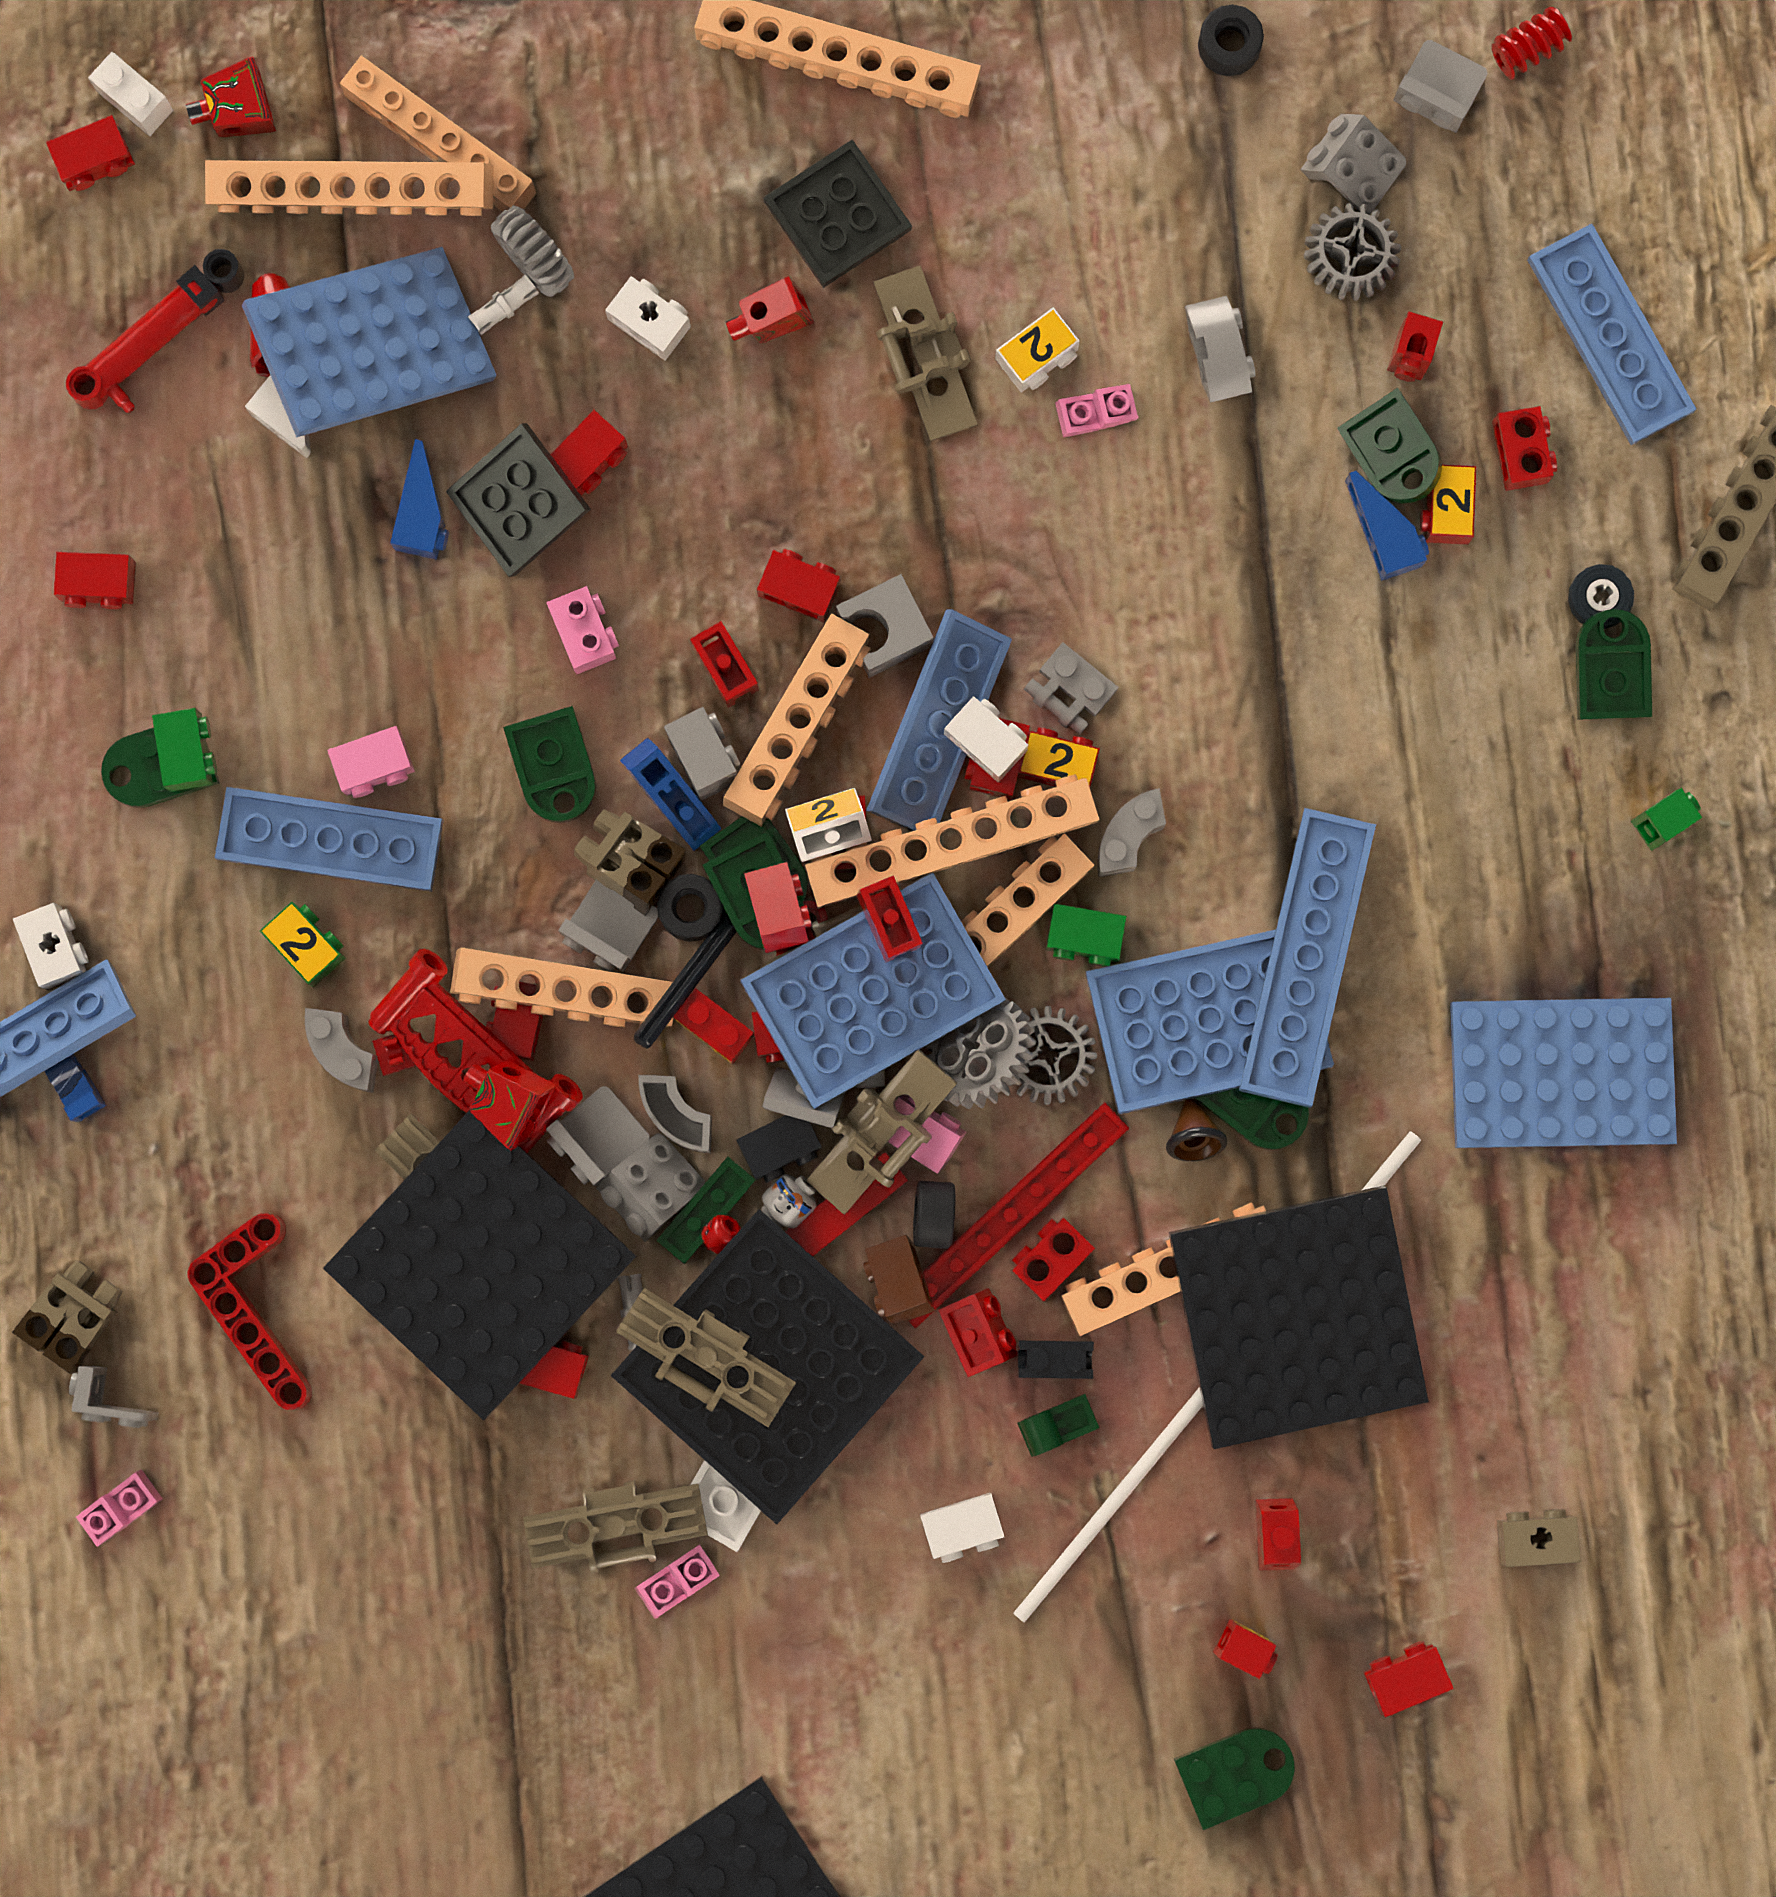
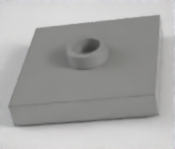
M777 1067L766 1092L762 1107L770 1111L832 1128L840 1111L845 1092L813 1109L792 1072Z

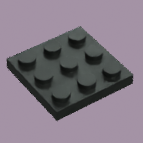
M853 139L763 197L764 203L823 288L912 230L911 223Z
M522 423L446 491L509 577L516 576L591 510L527 423Z

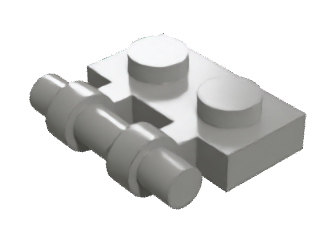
M1062 642L1039 671L1049 679L1048 683L1043 687L1032 678L1024 690L1034 697L1033 702L1040 708L1045 706L1060 718L1058 722L1065 728L1069 726L1080 735L1088 726V723L1079 716V713L1086 709L1096 717L1119 687ZM1058 688L1074 700L1070 707L1053 695Z

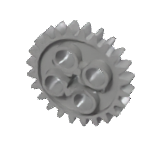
M1006 999L1001 1004L925 1046L932 1052L927 1057L958 1083L944 1100L951 1102L956 1107L962 1104L965 1108L971 1109L973 1103H975L980 1108H984L986 1098L996 1104L1000 1091L1007 1096L1010 1095L1008 1085L1011 1082L1016 1085L1021 1084L1017 1075L1019 1072H1029V1069L1023 1063L1025 1060L1034 1058V1055L1027 1048L1036 1045V1041L1030 1036L1035 1029L1028 1023L1030 1020L1029 1016L1013 1001L1010 1002Z

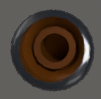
M1187 1099L1183 1103L1172 1135L1166 1143V1151L1172 1158L1180 1161H1201L1220 1154L1226 1148L1228 1139L1194 1099Z

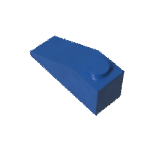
M415 439L390 544L395 551L437 560L439 550L444 551L446 548L449 530L444 529L445 523L427 449L422 440Z
M1357 471L1349 473L1345 483L1381 581L1421 568L1427 561L1426 555H1429V548L1423 534L1418 535L1415 526Z
M646 738L620 760L693 851L722 829L662 751L649 738Z

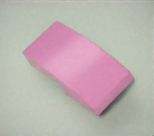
M1130 384L1096 389L1093 394L1063 398L1055 403L1063 437L1094 432L1138 419Z
M141 1469L111 1492L95 1501L76 1518L98 1547L159 1503L163 1498Z
M698 1545L635 1587V1590L654 1619H656L720 1575L702 1547Z

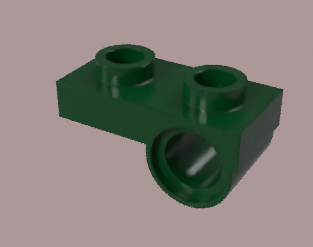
M1085 1394L1017 1422L1031 1457L1043 1454L1068 1441L1099 1429Z

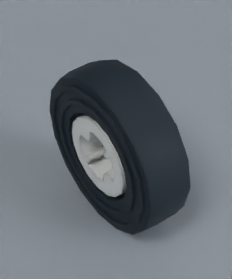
M1597 564L1585 568L1574 578L1569 588L1568 602L1572 614L1580 623L1584 624L1587 619L1601 611L1619 609L1630 612L1634 602V590L1631 580L1623 571L1612 565ZM1596 588H1601V592L1606 590L1610 596L1606 599L1607 605H1601L1602 601L1597 604L1593 600V596L1597 593ZM1610 617L1605 621L1603 629L1614 627L1620 621L1617 618Z

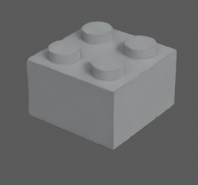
M701 707L664 726L668 739L700 801L730 787L741 768L740 762L731 745L724 748L721 742L725 738L724 731L715 713L707 715L704 707Z

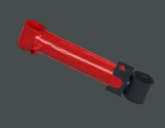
M215 249L209 252L204 258L202 265L204 274L194 265L176 280L178 286L89 363L73 369L67 376L66 389L75 402L85 409H97L104 405L109 395L118 407L122 408L126 413H131L135 409V405L119 385L202 313L206 317L225 300L219 292L232 293L240 288L244 280V270L235 255L225 249ZM222 265L232 266L231 272L227 276L221 278L215 276L217 269ZM85 382H95V387L91 393L86 395L80 394V388Z

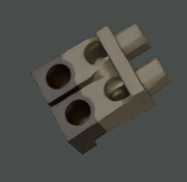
M603 809L596 818L593 829L605 837L599 845L587 836L582 837L574 849V856L587 866L586 875L594 880L597 879L605 887L620 894L634 904V909L646 916L658 900L661 890L668 881L674 878L684 864L686 849L645 824L634 820V817L625 811L619 817Z
M77 1260L64 1274L57 1273L49 1286L12 1331L14 1335L38 1352H44L43 1355L70 1374L78 1372V1367L84 1364L83 1360L103 1334L109 1322L118 1313L114 1310V1307L123 1292L107 1280L103 1281L94 1295L84 1289V1286L95 1272Z

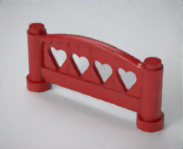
M422 948L415 953L409 961L410 968L370 1014V1019L368 1020L370 1027L379 1034H386L387 1031L395 1034L397 1040L421 1073L447 1099L465 1113L470 1110V1106L477 1093L474 1088L463 1081L464 1070L476 1063L480 1066L489 1064L490 1068L504 1061H511L536 1074L439 984L447 974L448 969L444 961L428 949ZM435 1014L434 1041L427 1042L422 1038L421 1032H416L411 1028L410 1021L414 1018ZM462 1039L460 1067H454L449 1063L448 1057H443L438 1053L437 1046L441 1043ZM555 1074L550 1079V1082L557 1086L530 1140L520 1145L527 1153L547 1132L546 1129L552 1123L558 1120L565 1111H572L583 1099L581 1089L569 1077L563 1074Z

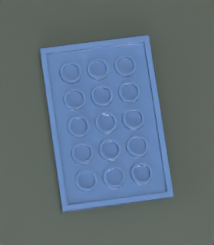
M443 247L246 299L242 304L244 313L296 438L488 383L497 376L479 332L468 318L471 313Z
M933 872L900 890L923 942L919 949L913 952H905L895 957L894 960L885 963L865 914L861 912L740 980L813 1109L1006 1000Z
M1276 930L1086 971L1087 983L1118 1115L1240 1088ZM1328 1039L1321 1070L1334 1066Z
M1671 998L1463 1001L1450 1003L1455 1148L1677 1144Z

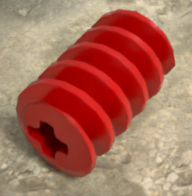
M1548 7L1544 10L1543 15H1533L1531 22L1528 20L1521 22L1519 29L1513 27L1507 31L1506 35L1500 34L1496 36L1494 43L1491 45V50L1498 67L1509 80H1513L1515 78L1513 67L1516 66L1521 73H1525L1528 69L1527 59L1533 66H1537L1540 63L1538 53H1541L1546 59H1550L1552 57L1550 46H1553L1561 53L1564 51L1563 39L1571 42L1572 34L1559 10L1554 7Z

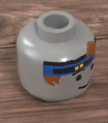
M790 1174L782 1175L762 1196L764 1206L761 1208L762 1212L781 1229L784 1226L796 1228L816 1208V1201L812 1195L816 1190L806 1181L807 1178L802 1175L798 1178Z

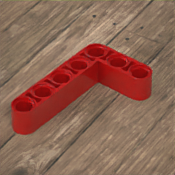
M260 1213L195 1259L190 1264L187 1275L194 1290L274 1401L283 1409L295 1410L306 1406L310 1402L312 1397L310 1383L234 1279L236 1275L279 1245L285 1238L286 1225L279 1216ZM271 1220L275 1225V1234L271 1239L265 1241L259 1235V1226L263 1221ZM241 1242L245 1247V1256L236 1263L231 1260L229 1249L233 1243ZM211 1264L215 1269V1278L206 1285L200 1280L199 1271L203 1265ZM228 1293L232 1294L237 1300L236 1309L230 1314L224 1313L220 1307L222 1297ZM248 1323L254 1324L258 1329L257 1340L252 1344L246 1343L242 1338V1329ZM269 1353L276 1354L280 1360L279 1369L273 1374L268 1373L263 1367L264 1357ZM292 1382L300 1387L302 1394L300 1400L294 1404L286 1400L284 1395L286 1386Z

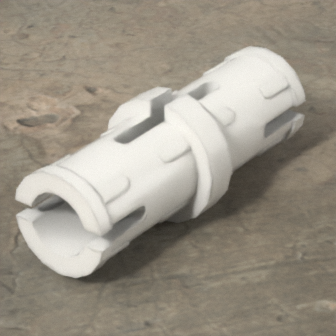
M524 275L503 292L499 293L497 291L494 293L492 300L469 315L468 318L482 336L505 317L509 319L514 316L516 309L538 295L539 292L530 279Z

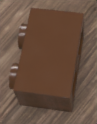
M907 1235L865 1249L868 1261L864 1262L863 1266L869 1282H875L879 1295L874 1296V1302L880 1317L886 1316L893 1325H897L935 1311L915 1245Z

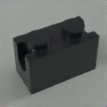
M788 1115L736 1139L755 1179L764 1178L766 1183L786 1174L783 1167L795 1161L800 1167L817 1159L816 1151L822 1149L810 1122Z
M1018 1340V1378L1093 1379L1092 1352L1094 1351V1342Z

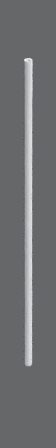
M1410 1131L1362 1190L1385 1185L1421 1142V1139ZM1200 1387L1014 1611L1013 1614L1025 1623L1202 1408L1203 1402Z

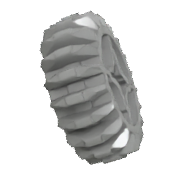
M1347 203L1344 213L1337 206L1332 208L1331 217L1322 213L1319 217L1320 224H1312L1310 228L1313 236L1306 237L1304 243L1310 248L1305 251L1304 259L1313 261L1308 265L1307 272L1312 274L1319 272L1314 280L1315 285H1320L1324 281L1327 282L1325 293L1330 294L1333 288L1340 290L1338 293L1340 300L1344 299L1347 291L1351 292V297L1354 301L1359 299L1361 290L1368 298L1372 297L1374 287L1382 291L1386 286L1385 279L1392 280L1395 276L1392 268L1398 267L1400 264V259L1395 255L1400 253L1401 244L1393 242L1397 238L1398 232L1396 230L1386 231L1391 221L1387 218L1379 222L1377 220L1380 214L1378 209L1374 210L1371 216L1365 214L1367 210L1365 204H1361L1358 212H1354L1353 205ZM1352 228V232L1348 237H1335L1334 240L1327 238L1339 229ZM1364 231L1374 238L1380 251L1376 250V246H1372L1365 241ZM1355 238L1354 248H1356L1355 253L1357 255L1353 258L1351 265H1349L1350 256L1348 248L1351 247ZM1325 253H1328L1330 258L1336 259L1340 263L1341 273L1330 265ZM1370 264L1378 265L1375 270L1366 275L1352 276L1354 269L1359 266L1369 267Z
M513 205L496 217V220L491 224L493 236L511 261L530 279L535 288H538L544 295L552 297L569 285L568 283L574 278L571 265L562 254V251L547 235L546 231L539 226L530 214H527L524 209Z
M1045 1006L1044 1017L1039 1018L1036 1008H1031L1030 1010L1032 1021L1028 1023L1035 1029L1034 1033L1037 1048L1032 1053L1034 1055L1033 1059L1037 1058V1053H1042L1040 1049L1043 1046L1041 1038H1043L1045 1046L1048 1047L1049 1051H1066L1060 1052L1057 1055L1058 1058H1053L1055 1062L1052 1065L1053 1072L1046 1060H1025L1023 1063L1027 1068H1042L1046 1072L1051 1085L1038 1084L1030 1080L1023 1072H1019L1017 1075L1022 1085L1016 1094L1022 1096L1028 1088L1033 1091L1029 1101L1035 1103L1038 1093L1044 1094L1043 1101L1045 1105H1050L1051 1094L1056 1093L1059 1103L1065 1102L1063 1092L1065 1089L1073 1097L1077 1096L1078 1090L1073 1084L1077 1082L1084 1087L1088 1085L1089 1081L1081 1073L1083 1071L1093 1074L1095 1068L1085 1064L1086 1060H1095L1097 1058L1096 1052H1086L1085 1047L1094 1045L1095 1039L1088 1038L1083 1040L1081 1037L1089 1030V1027L1083 1025L1076 1030L1073 1027L1079 1019L1076 1014L1071 1017L1069 1022L1064 1021L1063 1018L1066 1014V1009L1060 1008L1057 1018L1051 1017V1006ZM1044 1026H1052L1063 1030L1072 1038L1073 1042L1064 1044L1054 1043L1050 1040ZM1077 1052L1078 1061L1075 1071L1067 1080L1062 1082L1058 1065L1059 1061L1069 1056V1054Z

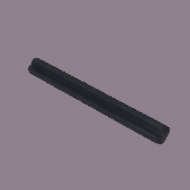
M725 912L720 922L710 932L635 1032L634 1041L643 1048L648 1049L652 1046L736 934V930L727 912Z

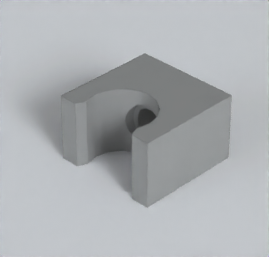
M901 574L836 606L837 616L850 624L857 619L873 618L881 622L887 629L888 639L884 646L876 652L868 653L863 658V667L869 678L931 648L934 637Z

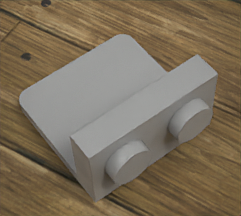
M1427 40L1423 43L1407 75L1405 74L1393 101L1410 112L1418 113L1428 118L1437 126L1457 133L1487 76V70L1468 58L1432 40Z
M1340 114V116L1331 121L1327 128L1328 132L1322 141L1310 150L1307 155V161L1301 168V171L1309 179L1329 181L1358 211L1361 204H1365L1367 206L1365 214H1371L1405 167L1406 158L1365 115Z
M596 879L571 920L565 919L558 931L565 937L562 943L579 954L585 949L596 956L593 962L604 970L613 972L616 968L624 973L657 921L658 909L652 906L647 915L644 916L634 909V904L617 892L605 887Z
M606 1086L600 1087L563 1120H556L546 1129L551 1134L547 1142L560 1157L565 1153L568 1154L575 1163L571 1170L584 1185L591 1181L593 1185L598 1186L612 1169L650 1139L647 1131L611 1089Z
M658 1133L612 1169L596 1189L601 1193L604 1202L622 1216L628 1228L646 1242L656 1234L669 1218L694 1197L705 1184V1181L665 1136Z
M79 1366L78 1373L72 1374L69 1385V1394L74 1395L72 1411L82 1413L81 1420L104 1422L111 1421V1417L119 1418L118 1425L141 1428V1426L147 1427L148 1421L158 1420L159 1412L102 1404L107 1367Z

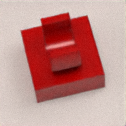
M395 1034L372 1041L383 1076L416 1067L397 1040Z

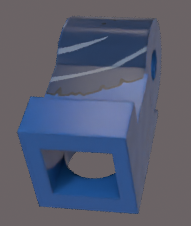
M74 1054L45 1070L48 1079L65 1106L64 1110L70 1121L79 1123L107 1106L87 1071L83 1069Z

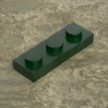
M727 1156L656 1241L683 1264H686L704 1243L702 1240L703 1227L716 1215L726 1216L756 1180Z

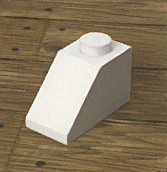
M270 375L245 405V408L252 417L307 458L311 453L309 434L296 438Z

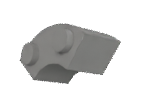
M1227 296L1185 306L1189 338L1196 355L1201 383L1210 403L1251 393L1250 378L1255 377L1256 373L1252 357L1245 356L1239 329L1243 328L1238 307L1232 309Z
M1160 788L1150 790L1133 798L1112 818L1101 840L1098 851V878L1133 872L1137 867V851L1140 844L1149 835L1164 829L1166 820Z
M305 1008L307 1039L319 1063L339 1081L356 1089L373 1093L378 1059L376 1055L363 1051L355 1044L349 1032L348 1016L340 1012Z
M638 1075L642 1103L657 1128L669 1139L684 1148L711 1154L713 1117L709 1114L697 1112L685 1103L680 1094L678 1079L675 1076Z

